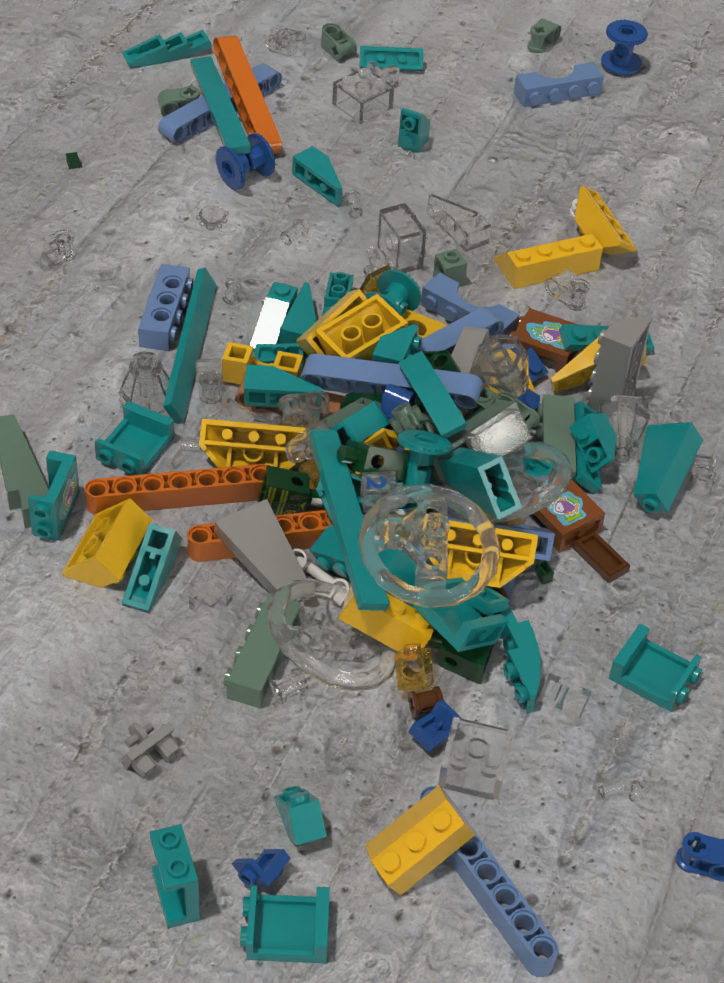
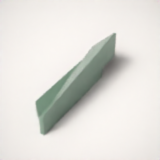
M15 415L0 416V465L9 509L21 508L24 527L29 528L31 527L28 507L29 495L45 497L49 489Z

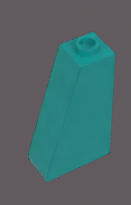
M692 422L647 426L634 496L646 512H669L703 442V438Z
M460 447L437 459L446 483L495 520H500L522 508L502 455Z

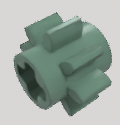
M406 402L392 410L391 413L394 418L390 419L389 422L396 434H399L406 430H420L422 428L420 421L425 418L417 405L411 407L410 403Z

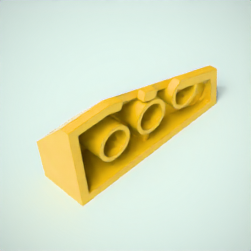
M598 338L551 378L554 393L581 386L586 379L591 377L593 370L597 366L594 363V358L601 346L598 344ZM646 346L641 366L646 364Z

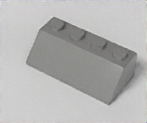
M646 315L613 321L607 330H602L598 338V344L601 346L594 358V363L597 366L590 377V382H593V385L588 391L586 400L589 401L588 406L597 413H606L608 419L612 422L617 421L635 393L652 320L651 316Z

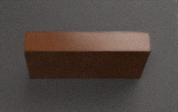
M595 531L573 542L572 548L607 583L629 572L630 564Z

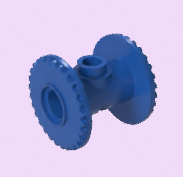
M626 19L613 21L607 26L606 35L615 42V47L613 50H609L602 55L601 64L610 73L623 76L635 74L641 69L642 60L637 54L633 53L634 46L646 41L648 36L647 30L638 22Z
M251 133L247 136L251 146L250 153L237 155L227 146L220 147L216 151L215 160L218 172L226 185L231 187V189H242L246 181L245 173L255 169L265 177L270 176L275 171L276 163L273 150L268 141L260 134Z

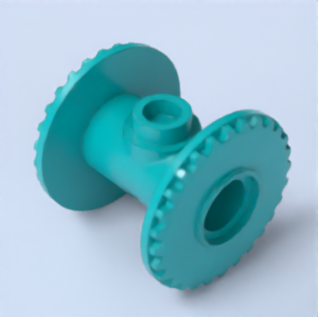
M396 269L387 270L380 275L377 283L379 293L369 292L364 294L367 299L378 294L401 316H403L406 309L410 311L417 309L422 298L417 282L410 275Z
M406 430L400 432L397 437L398 443L409 449L404 451L409 453L403 481L389 478V484L429 498L440 496L443 486L437 480L431 478L432 467L430 465H433L435 455L450 453L452 444L448 439L428 431Z

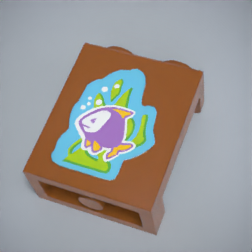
M529 308L525 316H520L516 331H511L507 345H510L512 353L516 352L519 348L528 350L532 347L536 354L557 361L555 372H558L574 359L578 352L565 350L559 329L563 324L575 323Z
M565 472L559 474V476L541 489L530 487L522 493L520 502L522 508L519 510L523 514L531 510L550 531L555 533L553 547L559 553L572 547L574 541L592 531L599 533L602 531L605 512Z

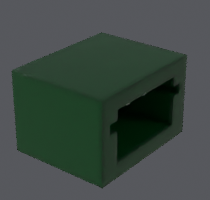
M77 152L66 153V162L69 169L80 168Z
M547 561L536 563L535 574L542 585L552 582L554 572Z

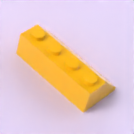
M593 234L506 252L494 256V260L512 288L517 289L599 270L603 247Z

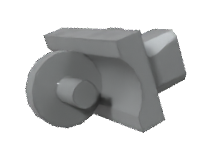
M168 722L151 736H148V734L154 731L150 723L144 727L138 723H133L128 727L131 736L125 740V744L129 748L135 744L137 746L126 753V759L121 764L126 770L132 767L144 778L158 765L149 753L156 749L166 761L179 750L180 747L172 736L175 728Z

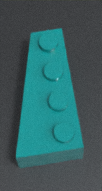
M328 525L309 551L316 558V565L322 570L331 571L350 580L335 527ZM369 537L386 593L401 599L404 603L413 607L418 598L420 588L430 582L403 547Z

